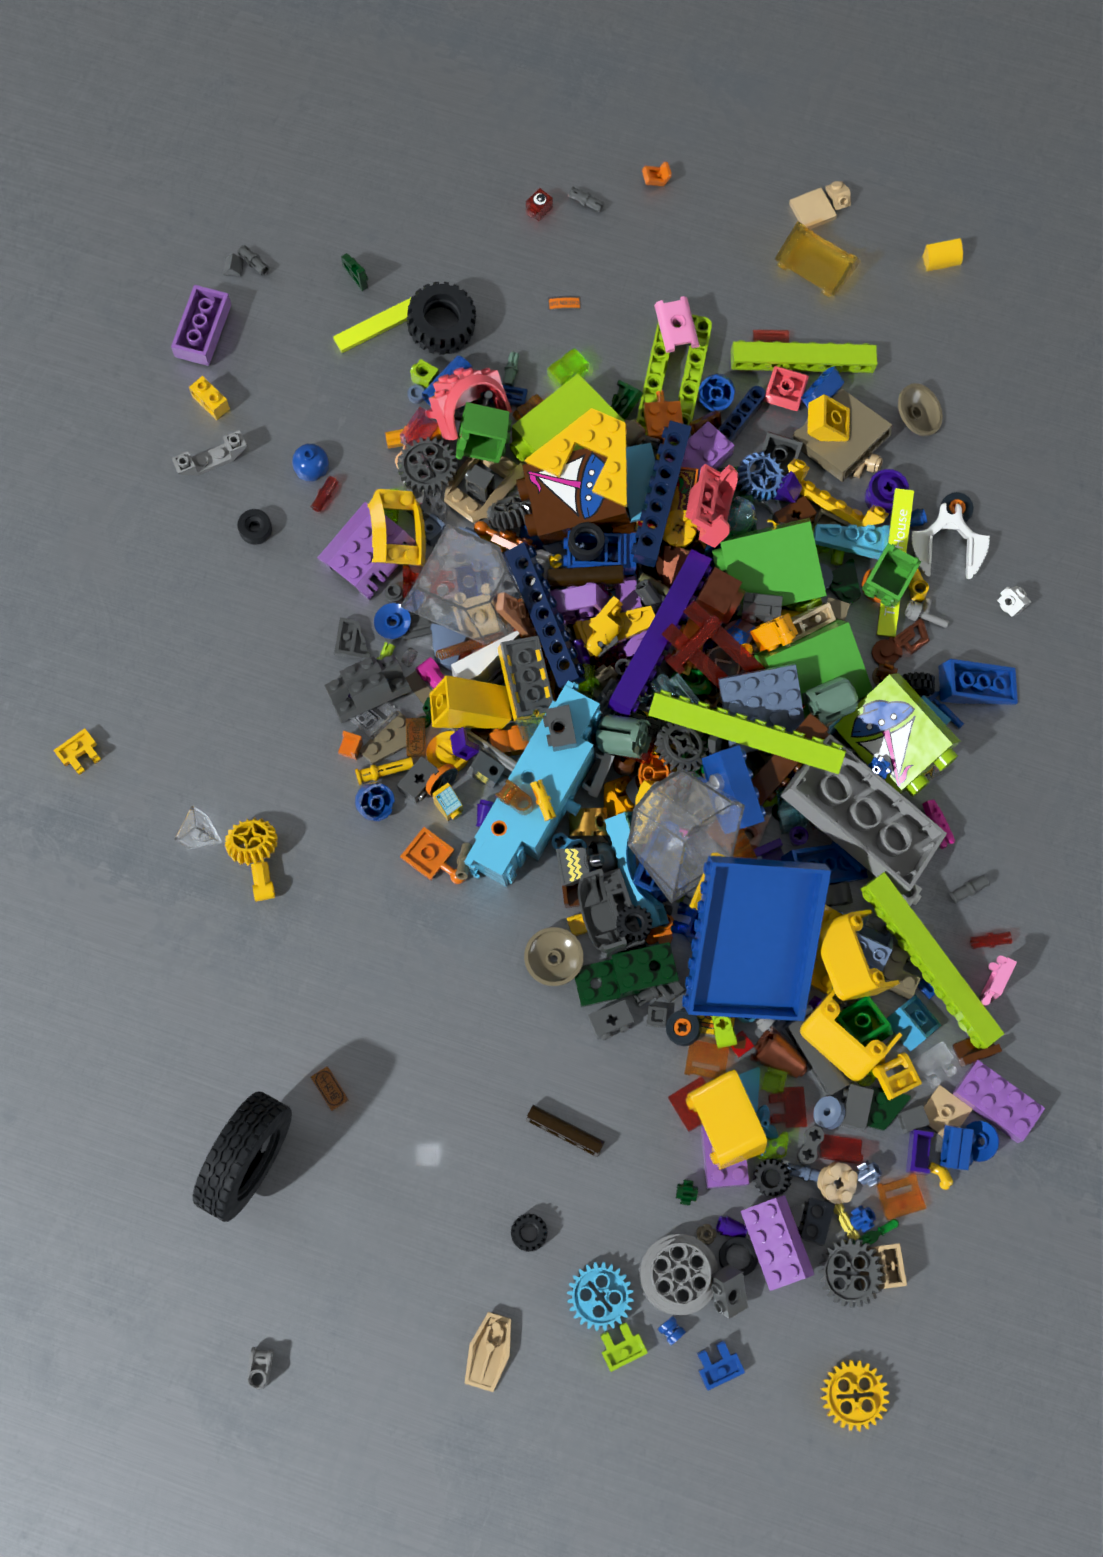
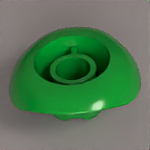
M699 666L696 669L692 668L689 675L674 671L670 677V682L679 687L686 696L691 695L694 697L698 694H710L713 690L712 681L707 673L705 674L704 669Z

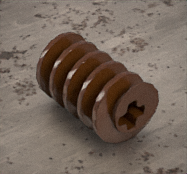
M615 755L613 759L614 770L621 776L631 775L637 770V758Z

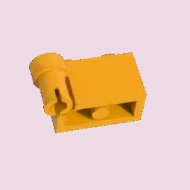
M789 613L760 624L750 631L760 652L766 649L770 652L778 648V645L781 643L785 646L793 642V639L798 634Z

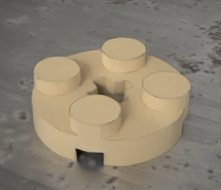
M832 1162L828 1167H824L818 1176L817 1185L818 1189L821 1190V1196L826 1201L835 1204L850 1202L856 1191L858 1175L849 1165L841 1162ZM840 1179V1185L836 1188L837 1185L834 1184V1181Z

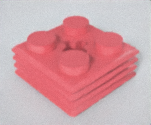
M774 366L764 402L798 411L809 376Z

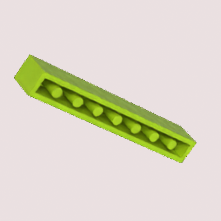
M739 340L733 341L731 347V370L773 371L774 366H778L792 371L824 372L828 368L835 366L838 372L874 373L877 366L876 345L868 343L856 345L852 343L835 344L832 342L817 344L816 342L781 343L780 341L746 342Z

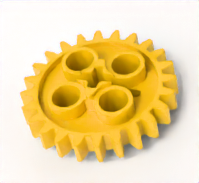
M849 1360L848 1366L841 1362V1369L833 1366L835 1373L827 1372L830 1379H823L827 1387L820 1389L826 1392V1395L820 1397V1399L827 1401L822 1407L830 1409L826 1415H834L833 1423L840 1420L841 1428L848 1424V1430L852 1431L854 1425L857 1431H861V1425L868 1430L869 1422L877 1425L874 1418L883 1419L879 1412H887L886 1408L883 1407V1403H889L888 1400L884 1399V1396L888 1395L889 1392L883 1391V1387L887 1383H880L883 1375L875 1376L877 1369L869 1370V1363L862 1367V1363L859 1360L856 1366H854L852 1360ZM865 1377L869 1385L865 1390H862L859 1386V1381ZM845 1379L848 1383V1388L842 1392L838 1387V1383L840 1380ZM854 1389L857 1393H873V1396L856 1397V1401L853 1398H836L839 1394H853ZM866 1399L871 1402V1408L867 1412L861 1407L862 1402ZM844 1401L849 1402L851 1406L848 1413L841 1411V1404Z

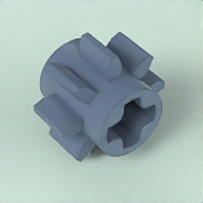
M867 1160L857 1166L859 1171L856 1173L862 1185L868 1184L869 1187H872L881 1181L879 1177L882 1175V1172L875 1162L870 1164Z

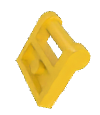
M905 1052L898 1054L896 1058L882 1065H876L872 1069L873 1075L878 1078L888 1100L922 1084L908 1054ZM903 1065L904 1070L887 1077L886 1071Z

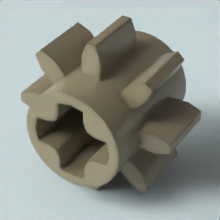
M603 664L596 669L598 674L595 678L603 688L611 678L615 680L619 677L611 665L606 667Z

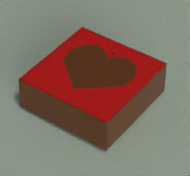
M743 1030L735 1035L737 1045L729 1046L737 1058H740L754 1048L753 1043Z

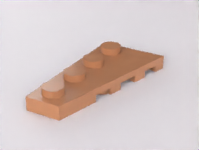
M505 592L499 593L495 605L496 611L524 638L538 636L525 602H518L517 598Z

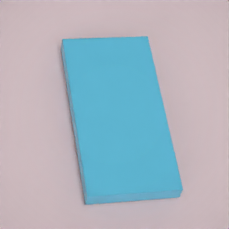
M651 443L631 446L626 449L627 510L630 523L641 521L642 509L646 510L648 505L644 504L646 494L651 493L652 490L651 487H648L651 476L655 477L656 471L653 470L655 458ZM657 491L659 495H663L662 491ZM652 508L656 512L660 511L658 508Z

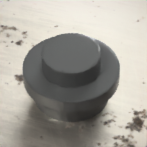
M398 584L388 585L385 589L386 599L390 602L401 600L403 597L402 587Z

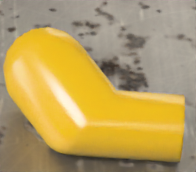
M931 1161L928 1169H931V1173L939 1176L941 1180L939 1186L944 1190H948L953 1184V1179L948 1169Z

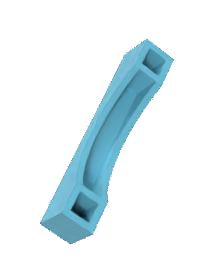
M623 812L605 820L606 831L610 835L612 849L615 851L618 868L622 872L631 903L634 906L640 905L641 908L647 909L646 911L651 914L653 921L651 929L668 924L669 920L664 905L655 899L649 891L633 884L634 873L637 869L635 858L636 843L633 841L635 815L634 812ZM636 917L639 927L641 928L642 922L638 917Z

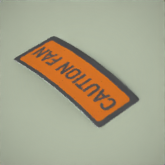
M548 297V310L581 309V297Z

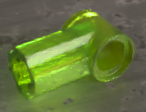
M582 664L586 680L578 684L579 690L577 692L589 691L591 694L586 697L594 700L595 666Z

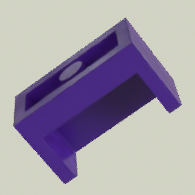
M920 1130L910 1132L906 1166L907 1173L930 1174L931 1169H928L931 1138L934 1137L933 1132Z

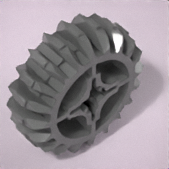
M517 494L497 500L496 503H492L488 507L487 518L489 524L496 530H509L526 525L524 515L533 513L530 500L522 502L520 495Z

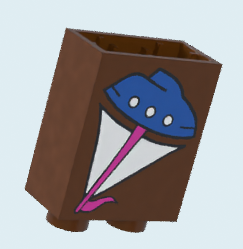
M586 448L572 451L560 477H556L529 464L522 465L525 478L517 479L516 482L522 502L530 500L533 513L524 515L529 536L538 535L544 545L563 541L564 538H567L568 531H571L579 523H594L601 530L629 524L630 517L626 507L592 492L608 458Z

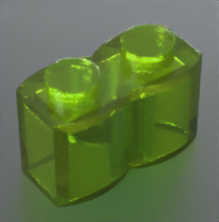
M574 348L561 359L554 362L547 369V375L560 388L577 373L584 377L588 373L589 363Z

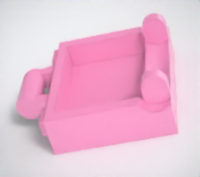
M998 956L996 959L998 964L991 962L988 965V968L993 972H991L979 997L984 1007L1002 995L1017 963L1016 961L1008 957Z

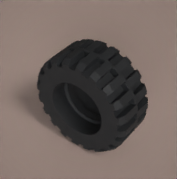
M439 281L433 282L431 286L426 284L423 286V290L418 289L415 292V296H412L410 299L407 313L408 332L413 336L412 340L416 344L420 343V348L423 350L427 348L429 353L439 352V355H445V352L452 354L455 353V349L461 350L464 348V344H468L471 336H473L476 322V307L473 305L472 298L470 296L467 297V292L464 289L459 290L458 285L454 284L451 286L449 282L439 284ZM446 308L457 316L458 322L450 328L439 329L430 325L426 321L425 315L432 309Z

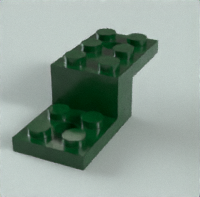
M670 942L614 954L611 956V960L584 965L574 978L581 1008L639 994L640 990L679 982ZM652 961L660 964L658 971H652L649 968V964ZM592 979H599L602 982L601 987L598 989L593 988L590 985Z

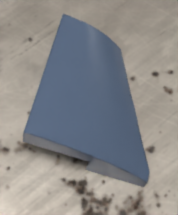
M431 624L432 646L435 654L434 661L438 666L452 671L451 664L457 662L467 633L442 625Z

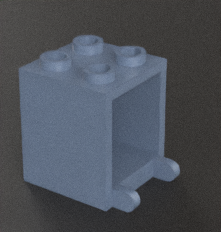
M868 916L862 919V929L856 932L869 969L876 968L882 972L893 950L894 938L891 937L889 931L887 934H884L866 926L865 924Z

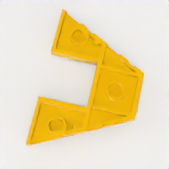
M591 408L525 459L527 464L560 477L576 444L607 457L608 459L592 492L626 508L628 506L626 423Z

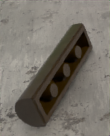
M622 565L547 569V579L550 587L584 586L586 583H596L597 585L625 584V571Z
M532 1105L526 1117V1121L595 1157H598L605 1143L600 1138L535 1105Z

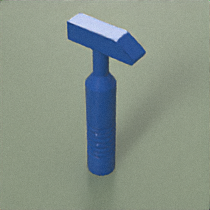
M936 691L927 698L931 702L934 701L938 708L951 719V722L958 729L964 725L945 704L940 703L936 699L940 695V691Z

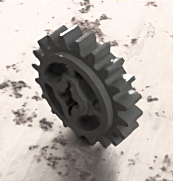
M668 722L656 735L657 740L654 745L659 747L655 752L661 753L658 759H665L663 765L670 764L671 771L675 767H677L678 773L683 769L685 773H688L690 770L695 771L697 767L702 765V758L707 757L705 753L708 749L704 747L707 741L701 740L704 734L698 735L697 730Z

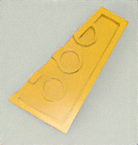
M652 606L628 610L611 618L621 627V631L617 636L619 640L617 644L648 630L655 617ZM594 618L575 622L584 644L587 643L591 634L596 632L589 626ZM587 649L589 655H590L591 657L594 656V655Z

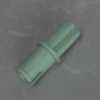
M510 353L508 364L504 367L505 376L502 385L514 387L515 376L518 373L517 365L520 356L518 353Z

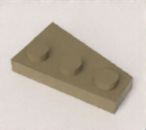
M398 711L359 750V753L371 764L375 765L394 755L395 752L407 748V726L411 721ZM413 723L408 727L409 746L414 743L412 742L414 738L418 739L419 736V740L423 739V732L421 730L416 731L419 734H413L415 731H412L411 726L416 727Z

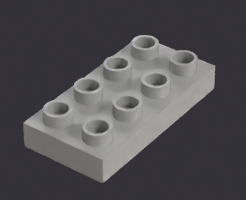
M829 735L823 742L829 745L832 742L841 744L832 735ZM843 746V749L846 750L839 774L803 764L780 796L872 874L877 876L885 872L901 895L910 891L947 833L878 774H875L871 768L845 746Z

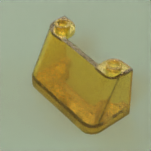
M798 221L775 257L778 267L785 271L788 268L821 288V293L829 298L837 295L860 263L858 257L851 253L848 254L847 251L840 249L815 234Z

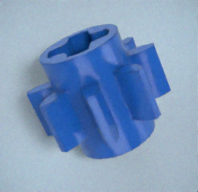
M860 1205L851 1211L850 1222L856 1230L862 1229L864 1233L875 1226L873 1222L876 1220V1216L871 1208L866 1207L864 1209V1206Z

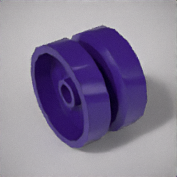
M884 469L875 473L865 492L867 507L870 509L873 505L880 506L891 516L894 491L896 488L909 490L907 479L900 472L893 469Z

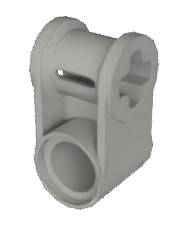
M252 1347L248 1372V1384L250 1387L263 1389L268 1385L273 1362V1349L266 1351L256 1350V1347ZM261 1373L263 1382L261 1385L256 1386L253 1378L256 1374Z

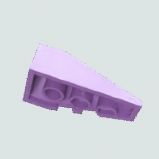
M635 575L625 578V584H616L615 597L623 604L620 613L643 607L642 600L635 591V586L637 585ZM647 630L617 644V657L634 656Z

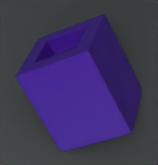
M462 727L450 736L453 755L467 761L480 751L478 744L468 740L466 728Z

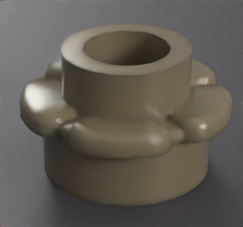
M704 1224L702 1227H698L696 1231L697 1239L707 1245L712 1244L716 1237V1230L711 1225Z

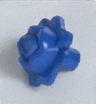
M874 757L872 762L868 764V767L882 779H886L887 774L891 772V768H889L890 762L886 761L884 757H879V759Z

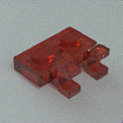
M804 1086L782 1088L783 1093L768 1095L769 1104L784 1102L785 1114L770 1115V1124L785 1123L786 1129L807 1127Z

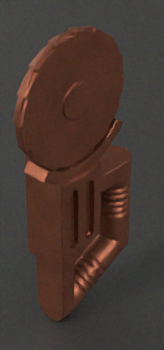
M922 618L907 627L896 637H889V640L884 639L876 642L871 651L875 662L878 664H884L886 660L896 662L899 657H902V647L912 655L929 642V636ZM918 626L921 639L910 645L909 642L916 636L914 629Z

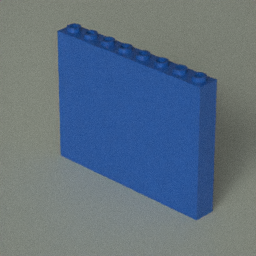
M708 855L707 862L704 863L703 867L705 878L700 886L702 897L697 905L699 916L698 920H695L694 923L696 934L695 939H692L691 942L693 953L692 958H689L688 961L690 972L685 980L687 990L686 995H683L682 1006L686 1009L688 1015L804 1021L831 870L826 864Z

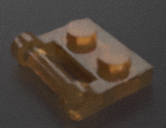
M696 1041L689 1045L684 1075L690 1076V1074L714 1079L726 1072L729 1047L718 1049L716 1044ZM692 1062L718 1066L719 1071L694 1067Z
M915 1173L890 1183L875 1185L886 1221L926 1209ZM911 1185L912 1191L891 1198L886 1197V1192Z

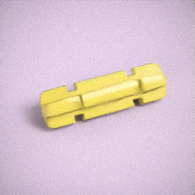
M835 1204L833 1212L838 1215L837 1219L843 1230L848 1233V1239H859L860 1234L852 1226L850 1216L844 1211L843 1204Z

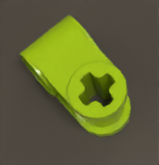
M712 1016L718 1049L737 1045L731 1018Z

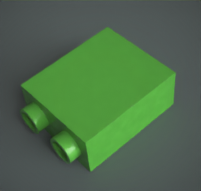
M810 518L729 536L720 542L721 548L712 550L715 567L721 571L727 570V574L741 581L740 588L746 592L783 596L782 606L827 596ZM743 596V598H742V600H741V602H740V604H742V606H741L739 612L737 613V616H741V615H742V608H743V599H744V596Z
M836 619L793 643L785 646L779 644L778 648L770 652L766 649L754 654L758 665L752 667V672L796 664L804 720L810 714L808 704L804 705L802 693L836 677H845L855 688L858 700L867 696L873 690L850 624L847 621Z

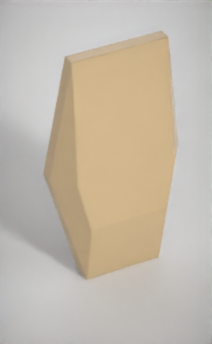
M488 1311L469 1345L465 1384L494 1392L510 1356L511 1318Z

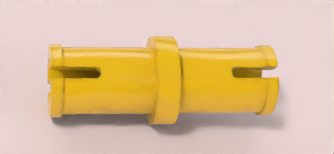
M542 779L538 780V782H532L530 786L533 789L537 799L535 801L536 805H539L544 821L556 818L557 816L550 802L551 797L547 795Z

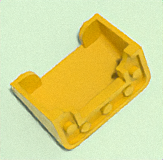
M735 1069L688 1093L686 1098L687 1106L690 1110L693 1109L694 1112L698 1113L712 1145L710 1158L714 1165L717 1164L719 1170L765 1152L767 1145L766 1135Z

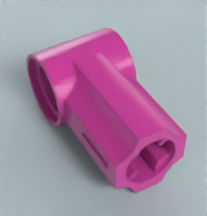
M431 657L415 668L422 680L427 681L433 689L445 677Z

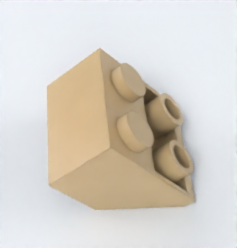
M900 1243L869 1247V1250L876 1249L874 1256L882 1257L878 1263L885 1264L880 1269V1272L886 1273L885 1276H880V1279L885 1284H879L878 1287L886 1289L907 1286ZM861 1257L858 1263L861 1268H864L865 1260ZM859 1271V1275L868 1276L869 1272ZM861 1278L860 1282L861 1288L863 1290L866 1284L865 1281Z

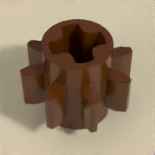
M886 660L884 664L879 663L875 676L880 679L879 683L889 674L897 673L898 668L894 667L895 662Z

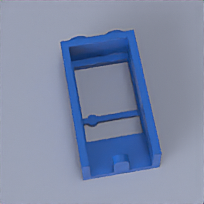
M568 531L567 538L563 539V549H567V555H563V566L578 568L622 565L625 575H635L636 563L632 562L634 555L631 554L633 543H636V533H604L605 562L575 561V557L571 554L568 547L570 531ZM589 533L579 534L575 539V543H598L597 538ZM608 544H618V562H608Z

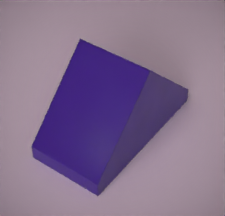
M790 471L781 479L784 483L779 484L780 488L776 490L777 495L773 498L774 500L796 503L802 486L794 472Z

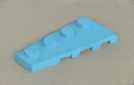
M817 524L814 530L815 544L878 559L888 544L890 525H883V527H875V525L858 527L857 525Z

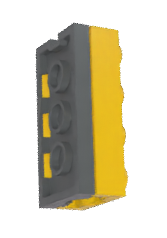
M539 636L501 642L497 649L514 721L529 719L533 714L536 717L544 716L546 713L545 709H548L553 701Z

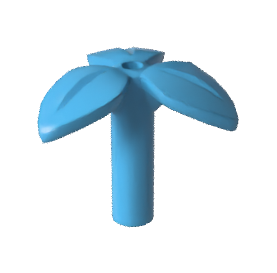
M763 1105L758 1109L756 1115L766 1138L776 1139L778 1138V1131L768 1121L770 1119V1110L767 1105Z

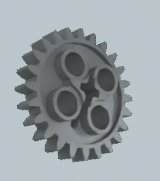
M427 437L426 441L420 438L419 443L413 440V446L407 444V450H401L403 456L398 457L400 461L397 463L398 473L401 475V481H405L406 487L411 485L412 491L418 488V493L425 490L426 494L431 489L435 493L436 488L442 491V485L448 487V480L453 481L452 475L457 474L456 468H458L454 450H450L449 444L444 446V440L437 443L436 437L433 441H430L429 437ZM420 453L423 454L427 464H424V460L421 457ZM428 466L431 467V471L435 475V478L432 477Z
M854 1238L849 1239L848 1242L846 1239H842L841 1245L838 1242H834L835 1249L828 1247L827 1249L830 1254L822 1255L826 1261L819 1262L820 1265L824 1266V1270L818 1271V1273L824 1274V1277L819 1281L826 1282L822 1289H829L830 1291L827 1296L832 1297L835 1295L834 1302L837 1303L841 1300V1306H846L849 1303V1307L854 1308L855 1304L858 1307H862L863 1302L870 1304L869 1297L876 1299L877 1296L874 1292H882L878 1285L885 1284L880 1279V1276L886 1275V1273L880 1272V1269L885 1264L878 1263L882 1257L874 1256L876 1249L869 1250L870 1244L866 1243L863 1245L862 1240H857L856 1244ZM841 1256L845 1259L843 1268L839 1265V1258ZM861 1257L865 1260L864 1268H861L858 1263ZM835 1270L867 1271L869 1275L835 1274ZM841 1277L845 1280V1287L843 1289L839 1286ZM861 1278L865 1281L866 1284L863 1290L859 1287L858 1284Z

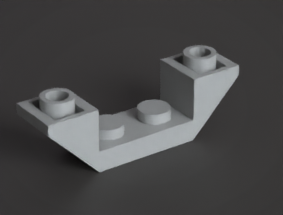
M240 430L223 436L224 444L191 457L189 451L173 457L172 461L178 474L200 476L233 462L247 447Z

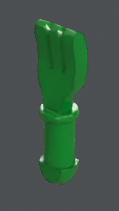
M891 1219L888 1223L878 1227L877 1231H869L860 1236L859 1240H862L863 1245L866 1243L872 1245L878 1240L880 1235L884 1236V1234L894 1228L896 1229L899 1226V1221Z

